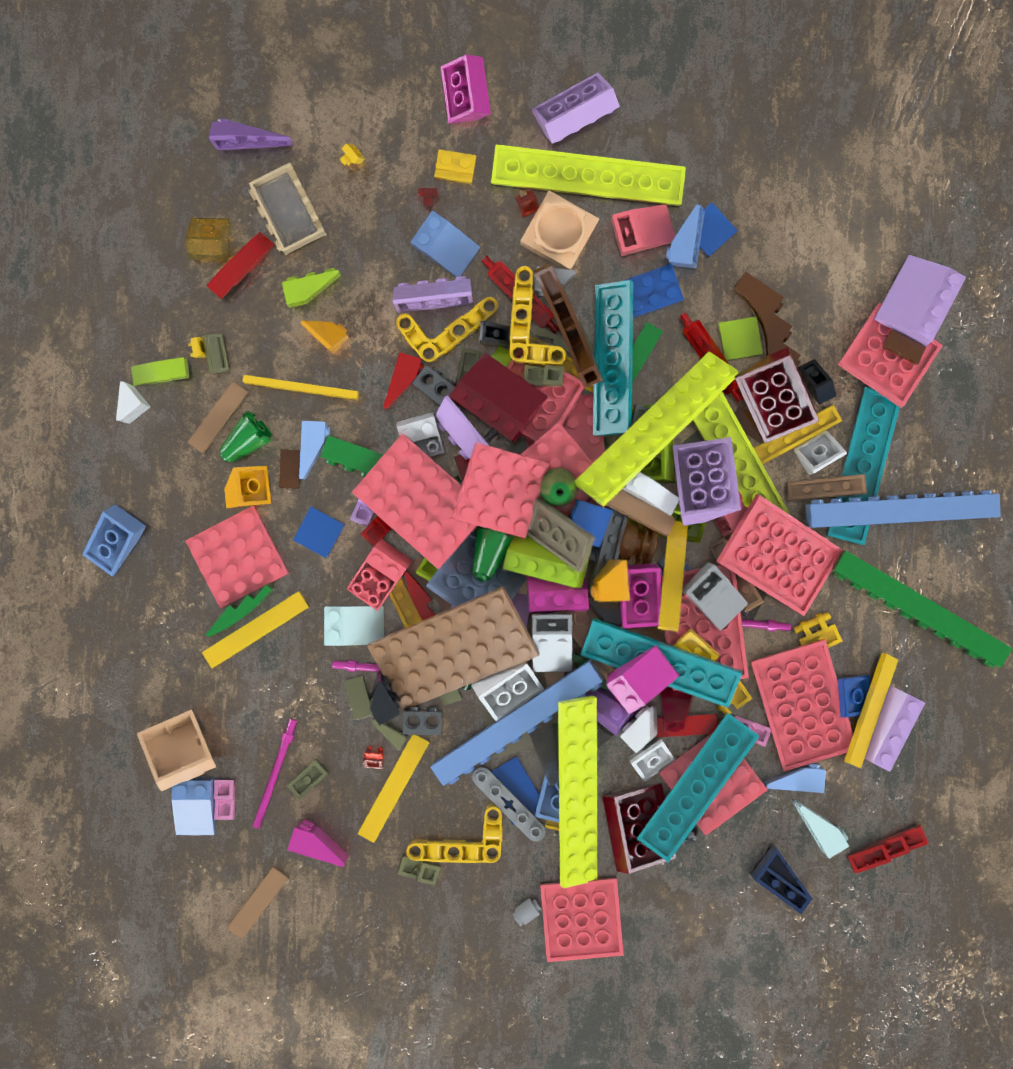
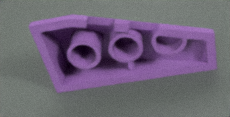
M218 119V122H212L209 140L217 150L293 146V141L289 136L229 121L228 119Z
M600 687L593 692L590 689L584 693L585 697L595 696L597 698V721L616 736L641 710L639 708L629 714L611 691Z

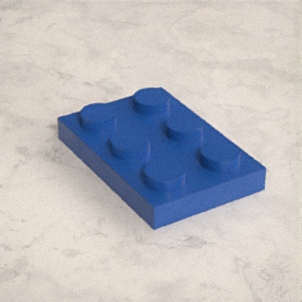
M672 264L626 279L633 281V318L684 301Z

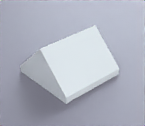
M120 381L116 420L130 424L151 406L135 386Z
M827 430L794 449L808 475L816 473L847 454L845 449Z
M660 737L650 741L637 754L633 753L628 757L630 763L644 782L675 761V758Z

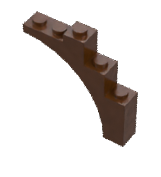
M551 262L533 270L560 328L584 388L603 381L595 356L576 317L573 305Z
M745 272L732 291L742 298L754 312L755 316H757L765 340L767 357L774 352L788 347L782 341L786 342L791 336L792 332H790L792 325L774 314V312L778 313L782 308L783 303L781 301L784 297ZM789 347V350L793 356L796 366L798 367V365L800 364V361L798 359L801 355Z

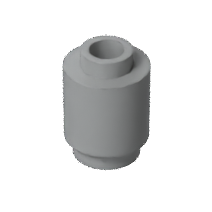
M529 898L516 907L512 915L520 926L526 925L541 914L540 909L542 908L536 899L532 900Z

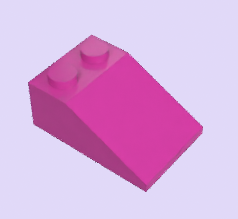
M657 564L627 565L630 600L620 601L623 628L658 626L661 603L660 567Z
M657 645L609 673L606 685L626 711L631 714L646 705L678 678L679 674Z
M304 819L299 821L294 827L288 847L289 851L344 867L349 855L319 826L314 825L313 821Z

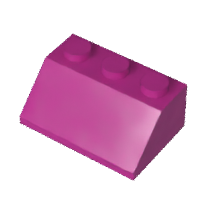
M466 54L441 66L448 123L479 120L491 114L483 57Z
M527 575L529 614L579 612L589 609L586 577L584 578L582 588H575Z

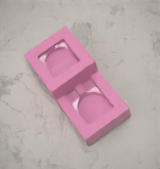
M735 715L734 718L760 736L755 743L766 747L771 734L770 727Z
M214 780V820H234V780Z

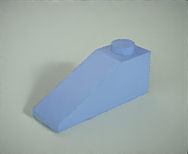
M302 421L299 479L307 478L324 448L327 436H330V427H327L326 422Z
M811 763L809 766L798 767L763 781L767 789L824 793L826 770L820 767V764Z

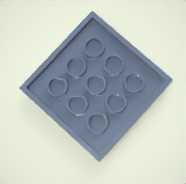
M471 532L426 585L430 590L456 607L503 586L512 601L526 579L520 573L503 569L504 558L491 580H486V582L476 580L473 575L476 534Z

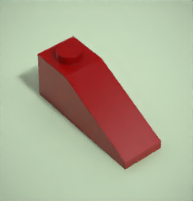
M399 352L383 405L384 409L389 410L412 386V382L425 367L422 364L423 360L421 358Z

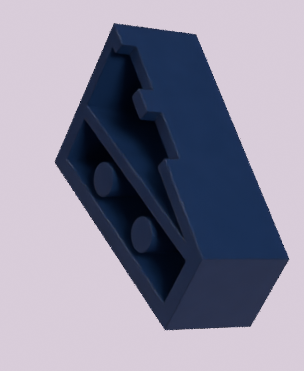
M773 844L751 876L757 883L802 914L812 901V897Z

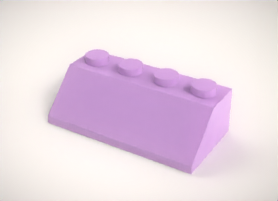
M596 73L531 110L545 136L553 144L561 141L569 134L579 131L580 128L589 123H594L598 118L612 113L620 106L613 87L599 73Z
M447 395L435 415L439 421L437 425L443 432L447 430L450 434L447 438L454 446L457 444L460 446L461 450L459 452L467 460L471 458L475 442L488 444Z
M889 686L865 759L890 772L925 702L895 687Z

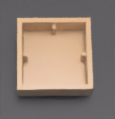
M548 191L520 240V245L561 269L572 270L597 227L599 218L555 193Z
M192 709L137 733L155 782L161 791L181 782L189 781L216 767Z

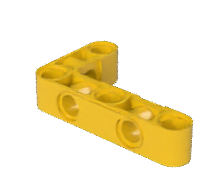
M522 266L516 271L510 329L511 359L515 363L561 366L566 360V352L562 347L529 343L534 278L532 270L527 266ZM523 272L530 274V278L526 281L519 278ZM523 310L527 313V317L522 320L516 317L517 313ZM522 349L524 351L523 357H514V351ZM560 352L563 358L560 361H555L552 359V354Z
M492 297L484 298L477 305H474L475 307L467 314L461 315L444 328V331L434 339H429L408 314L400 315L397 318L396 325L405 337V340L417 352L420 358L425 363L432 364L480 328L481 321H488L495 316L498 311V303ZM493 303L495 305L494 310L486 311L484 309L485 304ZM405 319L411 321L408 328L404 329L400 326L401 322ZM457 326H462L465 329L462 335L454 333V329ZM431 349L434 351V356L431 359L424 357L426 350Z
M494 803L486 807L483 823V841L481 840V842L416 839L408 844L407 856L414 861L494 863L501 856L502 811ZM494 809L498 811L499 815L496 818H491L488 812ZM412 846H418L421 852L419 854H414L411 852L410 848ZM456 847L459 853L452 855L449 853V849ZM495 848L498 853L495 856H490L487 850Z

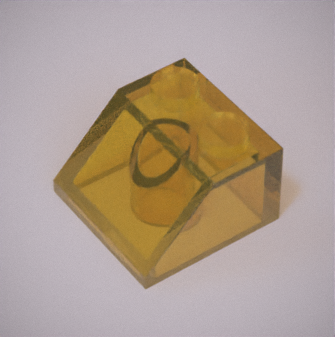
M191 218L185 237L188 259L226 260L229 252L230 219Z

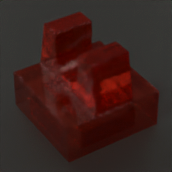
M418 188V196L424 197V206H432V197L438 196V188Z
M530 190L526 191L527 195L523 197L520 195L516 196L522 217L539 209L537 197Z
M367 746L363 757L364 768L383 769V748L379 747L378 753L372 754L371 747Z

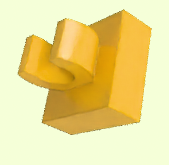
M347 143L341 148L345 152V155L340 158L344 166L346 164L349 166L352 163L361 164L365 160V157L354 144Z
M191 338L188 347H192L193 353L190 354V357L206 358L203 338Z

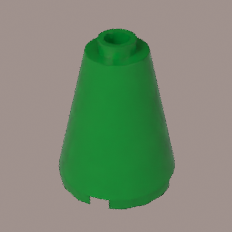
M246 411L220 447V456L226 462H235L273 440L270 429L262 420L257 421L254 418L256 416L254 413Z
M553 468L546 472L540 484V494L544 501L555 507L570 504L578 493V487L574 482L576 477L572 472L564 468ZM559 488L563 489L561 493H557L556 490Z
M481 526L478 528L473 564V575L476 580L486 582V580L492 579L506 557L507 549L514 538L512 535L509 538L504 532L489 528L481 529Z

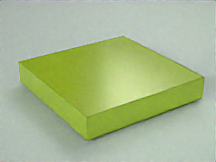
M757 316L718 323L723 356L727 361L763 355Z

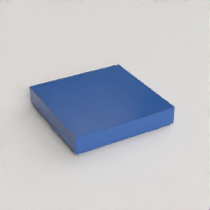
M713 203L704 209L705 214L700 241V249L708 257L738 231Z
M577 499L570 520L595 536L593 546L601 547L613 510Z
M310 507L293 541L328 558L345 524Z
M870 675L838 679L840 717L846 718L860 715L871 685Z

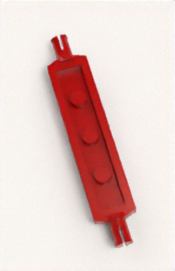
M486 256L482 262L489 268L487 276L513 301L516 275L503 262L498 261L494 263ZM533 293L531 320L539 328L548 327L556 334L560 328L552 321L554 318L552 311Z
M686 312L682 314L680 318L685 324L682 332L699 357L702 359L708 352H711L729 364L700 320L692 322ZM736 379L723 390L725 395L732 393L737 402L744 398L738 390L739 386Z

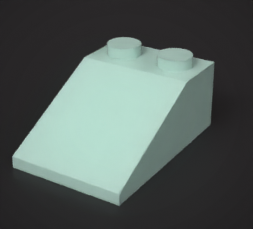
M371 606L324 607V646L368 645L370 642L384 637V606H381L378 611Z
M796 799L792 801L820 850L828 858L849 847L846 842L849 839L843 829L841 830L839 826H834L830 821Z

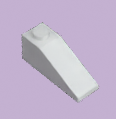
M640 472L621 489L670 516L679 501L677 496Z

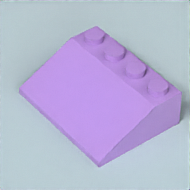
M908 255L874 320L926 347L935 338L966 277L950 267Z
M466 276L456 277L453 281H447L446 278L437 279L435 283H428V281H418L417 285L399 283L398 287L393 289V305L397 313L473 305L471 280L467 279Z
M731 437L673 446L683 525L704 523L741 510Z

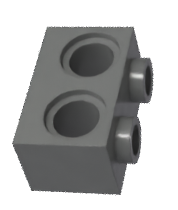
M427 365L412 382L417 389L438 405H441L443 399L447 395L449 396L457 385L450 378L445 380L441 377L442 372L433 366L431 369ZM429 377L434 378L432 383L426 384V380ZM443 388H448L447 394L440 395Z
M419 706L408 707V709L403 711V734L441 735L443 710H438V707L429 706L427 710H420ZM415 715L418 718V723L416 725L410 724L408 722L409 716ZM429 716H435L438 720V723L436 725H430L427 722V718Z

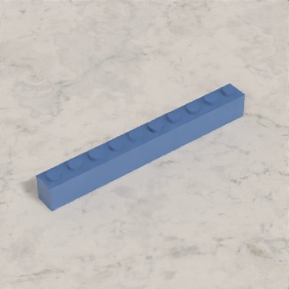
M992 490L980 491V495H974V491L962 492V496H955V492L943 493V497H936V493L924 494V498H918L917 494L906 495V499H899V495L887 496V500H880V496L868 497V501H861V497L849 498V502H842V499H830V503H823V500H811V504H805L806 526L809 528L1001 517L1000 494H992Z
M589 659L498 722H494L435 761L430 768L443 786L447 783L452 785L459 780V775L465 773V775L469 774L475 769L474 766L479 762L481 765L484 764L494 752L496 754L501 753L506 749L505 745L510 742L512 744L516 743L526 731L528 734L538 728V723L542 721L546 723L554 717L552 714L558 711L559 701L582 698L586 696L584 693L590 689L592 692L602 686L603 676L592 660Z

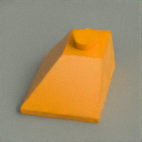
M306 320L300 323L333 354L349 338L345 334L347 330L340 323L335 325L333 322Z
M267 466L235 467L232 469L224 489L226 508L271 504Z
M609 559L593 580V586H591V594L595 601L630 600L627 560Z

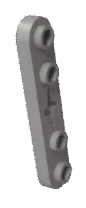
M483 766L476 768L472 779L481 791L530 840L535 842L542 840L545 836L544 825L488 768ZM501 797H504L508 801L512 799V805L516 809V811L514 812V810L510 807L505 808V801Z

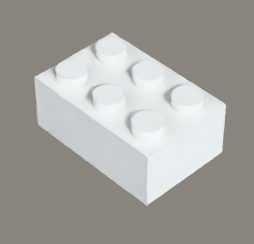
M526 661L478 680L471 685L496 722L545 690Z

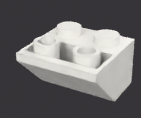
M433 412L396 422L399 437L403 433L429 457L445 453Z
M655 705L650 708L648 706L643 708L635 716L637 720L633 719L622 729L624 733L620 737L636 754L657 735V707Z

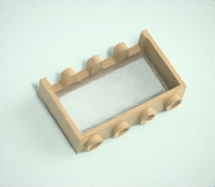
M291 163L249 183L251 189L248 191L252 199L258 201L260 206L257 209L262 218L266 217L268 221L266 227L271 235H275L277 240L274 243L279 252L283 251L285 255H288L290 252L327 235Z

